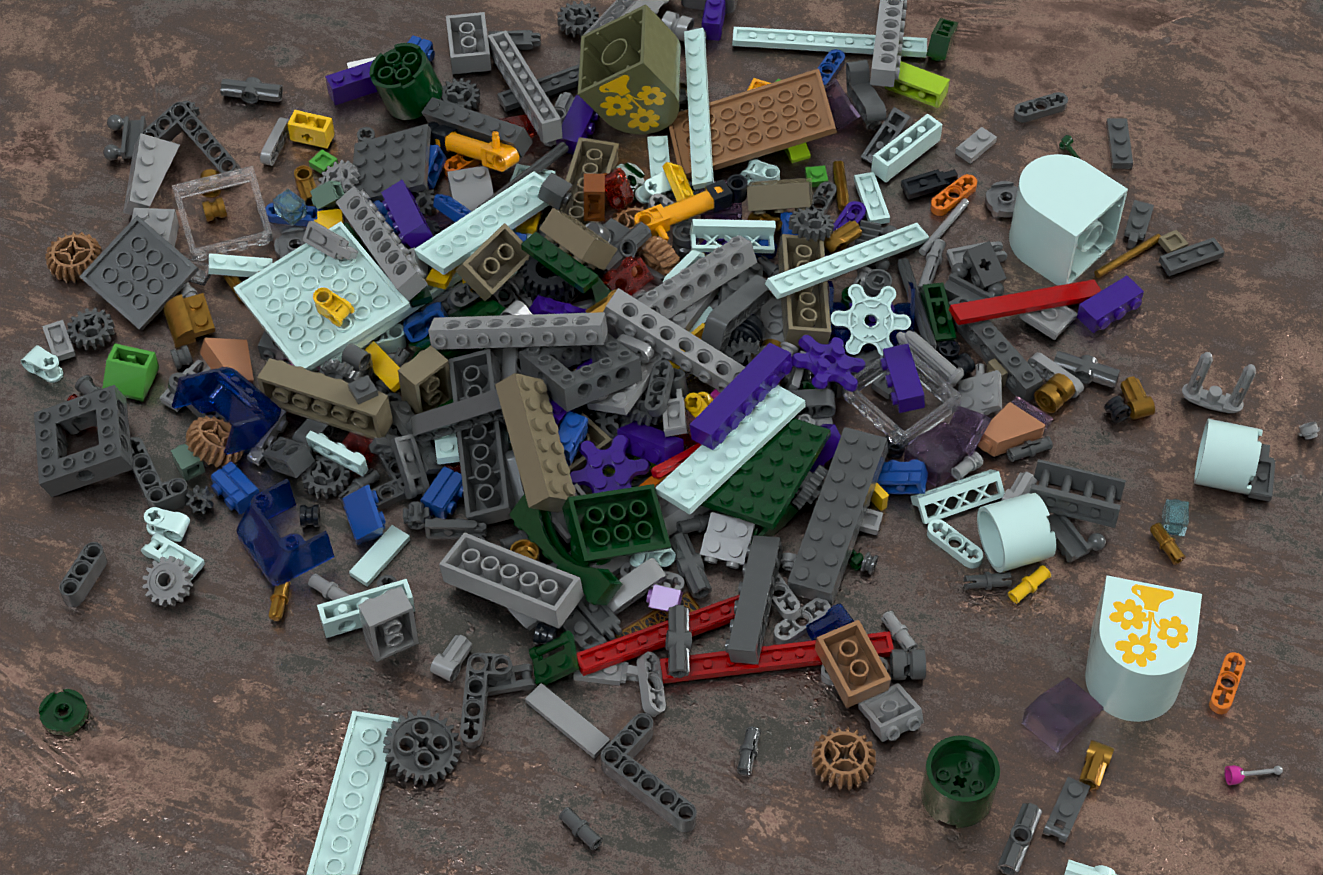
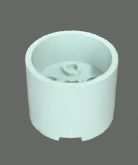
M1207 419L1200 442L1194 484L1249 495L1252 486L1248 485V483L1253 481L1256 475L1262 445L1257 440L1259 436H1262L1263 430Z
M1027 493L979 508L977 513L979 537L988 561L997 572L1001 573L1055 555V532H1050V523L1047 518L1050 514L1038 494Z

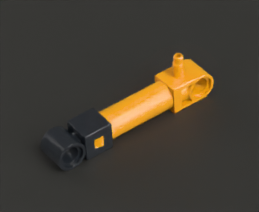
M435 121L428 123L431 128L430 145H439L444 154L452 151L482 161V166L499 172H503L519 162L518 151L511 145L500 143L497 131L492 132V141L487 143L458 134L456 128L443 124L439 125Z
M735 174L728 178L727 184L722 179L705 186V191L663 207L661 204L642 210L635 215L634 226L638 222H643L650 228L651 237L658 235L663 240L668 241L667 232L670 231L671 225L709 210L716 213L731 207L732 203L744 202L747 198L748 181L744 176Z

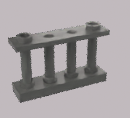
M1038 459L1034 478L1039 481V485L1031 484L1029 493L1038 494L1045 503L1048 512L1112 528L1116 527L1121 505L1114 504V499L1121 500L1126 480ZM1048 483L1061 486V490L1048 488ZM1070 488L1084 491L1083 496L1069 493ZM1092 494L1106 497L1105 501L1092 498Z

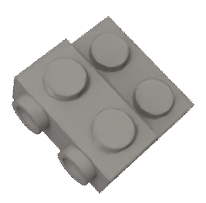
M711 512L700 556L704 558L705 562L717 564V561L725 562L727 567L739 569V566H743L747 561V547L751 544L755 524L739 518Z
M899 683L890 686L888 691L858 703L859 710L870 721L871 729L882 742L888 739L891 741L896 740L901 733L907 730L915 731L924 723L921 707Z

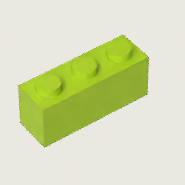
M900 62L899 80H894V87L885 86V89L939 108L948 93L950 79Z

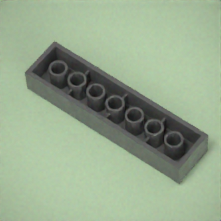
M491 349L449 359L453 403L495 390V384L501 381L499 360ZM495 420L457 432L466 518L468 520H475L477 523H485L486 525L512 519L509 514L516 504L505 461V452L510 451L507 426L500 420Z
M844 427L787 581L788 587L794 595L811 600L820 598L827 600L830 605H833L888 453V440L886 437Z

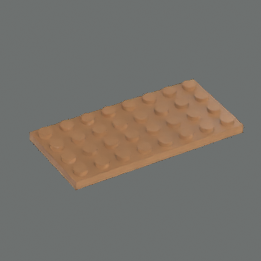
M819 69L709 102L713 171L837 133ZM687 109L678 113L674 122L669 125L677 165L682 166L688 179L692 178L689 115Z

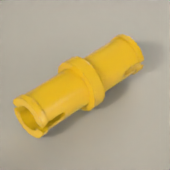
M1040 566L1030 576L1022 578L1021 583L1008 592L1009 598L1014 603H1019L1029 593L1037 591V587L1051 577L1050 571L1045 566Z

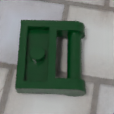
M569 630L540 647L535 646L529 649L537 686L541 683L546 686L579 670L575 640ZM564 645L565 649L543 659L544 654Z

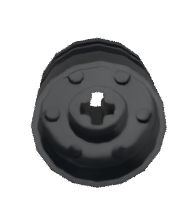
M752 314L731 332L728 346L731 347L733 340L738 344L740 338H743L744 342L751 338V343H755L757 340L760 341L759 347H761L765 339L766 329L759 317ZM746 356V358H745V360H744V361H745V365H747L748 356Z

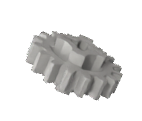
M341 160L339 164L334 162L333 167L327 166L328 170L322 172L323 178L318 179L320 184L317 187L330 180L338 181L341 183L344 193H346L354 184L359 183L357 178L360 174L350 161L345 163L344 160Z

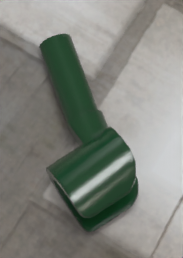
M1065 135L1059 143V148L1063 151L1067 150L1073 157L1080 159L1071 147L1074 142L1072 137Z
M853 549L849 564L854 570H858L861 568L864 558L861 553H857Z

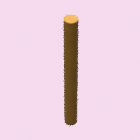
M1154 235L1095 270V276L1100 278L1158 243L1161 235Z

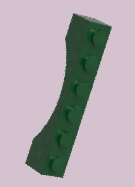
M525 494L521 497L509 514L514 520V525L528 534V539L536 543L543 550L542 554L552 560L557 565V569L580 577L583 593L586 595L585 598L592 605H607L623 584L609 569L594 568L577 562L567 552L557 537L551 512L529 508Z

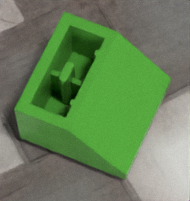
M114 344L106 360L103 388L115 385L126 398L144 401L159 370L155 352Z

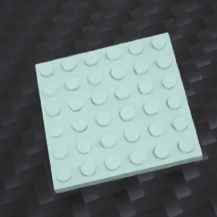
M342 222L337 223L329 228V230L349 241L348 246L358 251L356 259H334L305 243L233 287L235 293L293 366H301L309 371L343 351L347 345L356 343L411 308L405 297L395 288L390 279ZM318 288H328L339 297L346 299L354 307L355 312L349 314L342 321L343 324L340 327L334 325L329 319L317 312L313 293Z

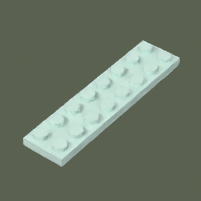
M536 172L530 173L415 248L414 250L418 258L445 275L469 258V254L475 252L504 223L513 230L549 206V204L537 198L540 187L546 179Z
M777 385L766 395L762 402H759L753 408L750 415L746 416L739 423L738 427L726 436L723 443L719 444L714 450L701 445L655 487L657 495L686 513L691 514L806 407L805 400Z
M352 711L306 875H359L389 762H385L387 753H383L385 746L383 740L387 736V729L391 728L392 721L398 722V718Z

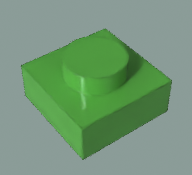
M321 150L309 161V166L322 174V172L328 170L327 166L333 167L334 162L338 163V160L333 155Z
M825 165L805 167L806 178H812V187H818L821 183L828 182Z

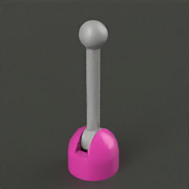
M1232 765L1225 767L1224 775L1228 785H1237L1244 780L1245 776L1271 773L1281 775L1283 768L1275 766L1272 769L1244 771L1241 767Z

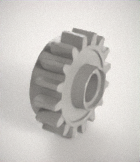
M163 556L160 557V563L155 560L152 561L154 567L152 569L147 567L146 570L149 572V575L143 576L147 583L142 587L149 590L145 594L146 597L152 598L151 602L163 607H167L168 604L174 607L176 602H183V598L186 595H190V587H193L191 583L193 574L188 572L190 566L185 565L183 560L176 559L173 556H169L168 559ZM171 578L170 583L166 586L167 580Z

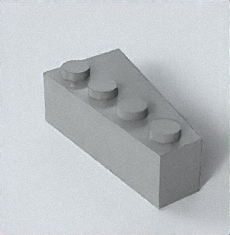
M142 133L139 135L133 149L123 213L133 215L134 208L150 207L180 144Z

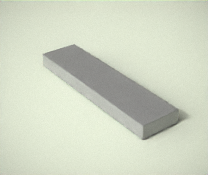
M542 683L525 698V702L592 758L595 759L610 742L606 735Z

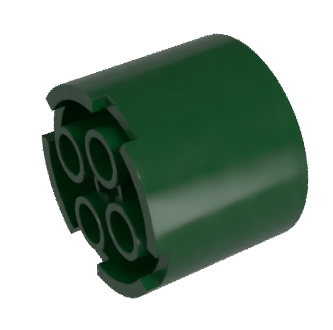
M396 44L394 49L384 54L380 53L370 66L369 74L389 113L397 119L411 120L423 116L421 112L432 97L441 99L442 85L425 52L416 44Z
M962 735L945 738L931 749L926 761L921 787V799L926 811L936 821L940 820L950 825H956V828H965L979 823L988 815L1000 777V765L993 750L976 738Z

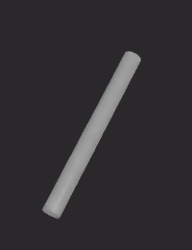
M966 198L960 201L919 249L921 255L925 256L932 247L933 240L940 239L969 205V201Z

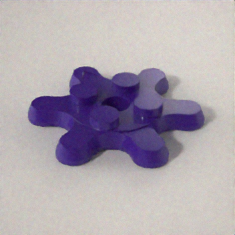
M804 335L799 339L798 344L806 353H795L791 356L792 364L796 368H806L813 373L814 377L811 382L814 387L825 389L828 382L832 381L839 383L848 391L853 392L857 390L858 381L851 373H863L866 369L865 361L861 358L847 356L842 339L835 337L828 344H820L809 335Z
M616 435L612 439L611 446L606 450L598 449L591 441H583L579 446V452L585 457L587 461L586 466L582 470L570 472L573 485L576 483L579 486L585 485L591 488L592 493L631 488L632 479L635 476L647 474L650 470V464L646 459L630 460L627 458L625 451L628 447V439L624 435ZM607 466L615 470V474L611 477H606L602 473Z

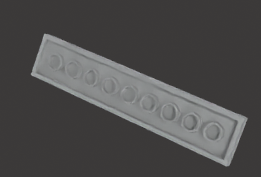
M719 287L669 320L689 332L718 294ZM654 351V355L646 364L641 363L642 381L587 403L588 409L627 415L649 386L654 364L660 360L667 359Z

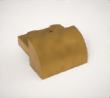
M204 293L183 298L181 294L170 299L165 304L164 313L175 348L196 342V337L216 332Z

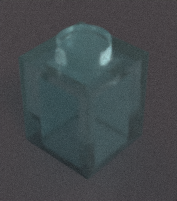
M286 189L273 199L275 214L291 226L307 215L305 201L289 189Z
M1166 499L1162 511V526L1169 535L1185 536L1189 522V502L1178 499Z

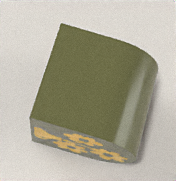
M646 4L581 36L578 95L610 126L622 132L650 134L667 128L674 122L679 113L681 46L677 36Z

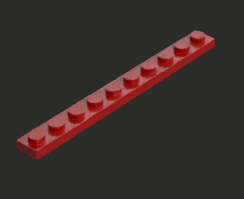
M890 631L867 634L878 656L890 657V651L894 650ZM816 640L762 646L758 664L731 662L729 653H726V651L689 655V675L682 678H674L668 675V658L660 659L663 684L823 665L815 650Z

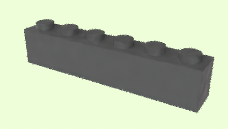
M433 97L421 112L428 123L435 121L439 125L443 124L456 128L458 134L490 143L492 141V132L497 131L500 143L513 146L518 151L519 157L522 158L533 143L524 127Z
M753 536L752 544H749L747 547L748 562L743 565L744 579L739 582L738 587L740 597L734 604L735 618L730 621L731 636L730 639H726L725 651L729 653L731 662L759 663L783 553L780 537Z

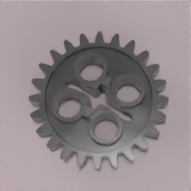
M418 709L416 716H413L411 711H408L407 719L399 715L398 722L392 721L391 728H388L386 731L387 736L383 740V744H385L383 753H387L385 762L392 761L389 769L397 768L396 776L399 777L404 774L405 782L411 777L413 778L414 785L418 783L419 779L422 780L424 786L427 785L428 779H431L436 784L438 776L444 780L446 772L451 774L453 766H457V758L461 754V751L458 750L461 742L456 741L459 733H452L454 725L446 726L447 718L442 721L438 720L439 713L431 717L430 710H427L426 714L422 715L420 709ZM422 729L425 734H418L415 730ZM434 744H441L444 748L438 749ZM400 746H408L410 750L404 751ZM425 760L429 765H421L418 761Z

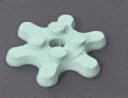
M853 284L848 289V295L852 300V307L848 311L838 310L833 312L830 318L831 322L835 326H844L850 330L851 337L845 345L847 353L856 355L860 352L863 345L870 343L876 346L878 353L883 356L884 348L893 347L889 340L890 333L893 330H907L911 325V319L907 315H898L891 310V302L896 297V291L893 287L885 286L881 289L878 296L869 297L865 294L861 285ZM871 315L875 317L876 325L872 327L866 325L864 321L866 316Z

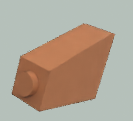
M204 338L200 354L226 391L238 394L249 393L254 378L247 340Z
M1009 402L980 431L976 445L995 457L1007 453L1008 448L1024 444L1027 440L1034 441L1042 438L1046 425Z

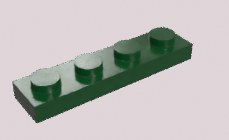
M537 232L521 243V249L583 294L599 281L597 274Z

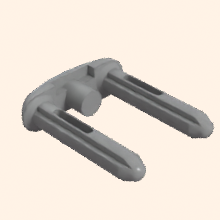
M916 332L897 333L898 343L900 345L909 344L911 354L939 378L938 383L942 386L954 387L962 379L964 370L961 367L956 368Z
M1210 352L1201 354L1189 383L1185 384L1182 388L1183 396L1188 401L1211 410L1226 413L1240 412L1244 407L1243 399L1256 374L1255 366L1253 364L1245 366L1232 394L1226 393V395H1222V389L1218 386H1211L1209 391L1203 389L1202 383L1213 362V357Z

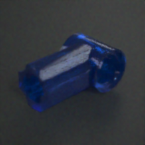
M836 604L824 616L807 624L806 631L810 640L813 641L823 634L854 622V620L842 604Z

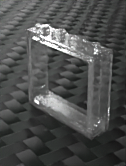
M253 166L172 185L192 260L203 261L209 258V254L222 253L226 255L232 250L243 251L252 245L258 244L262 246L273 240L272 230ZM250 182L264 231L195 248L182 199Z
M912 351L911 354L921 384L943 404L907 430L903 431L859 392L886 373V371L881 369L880 358L853 376L858 381L856 391L852 392L843 388L844 399L849 404H853L863 417H867L873 422L878 430L883 431L886 435L888 434L890 441L894 444H899L902 449L958 410L962 397L956 389Z

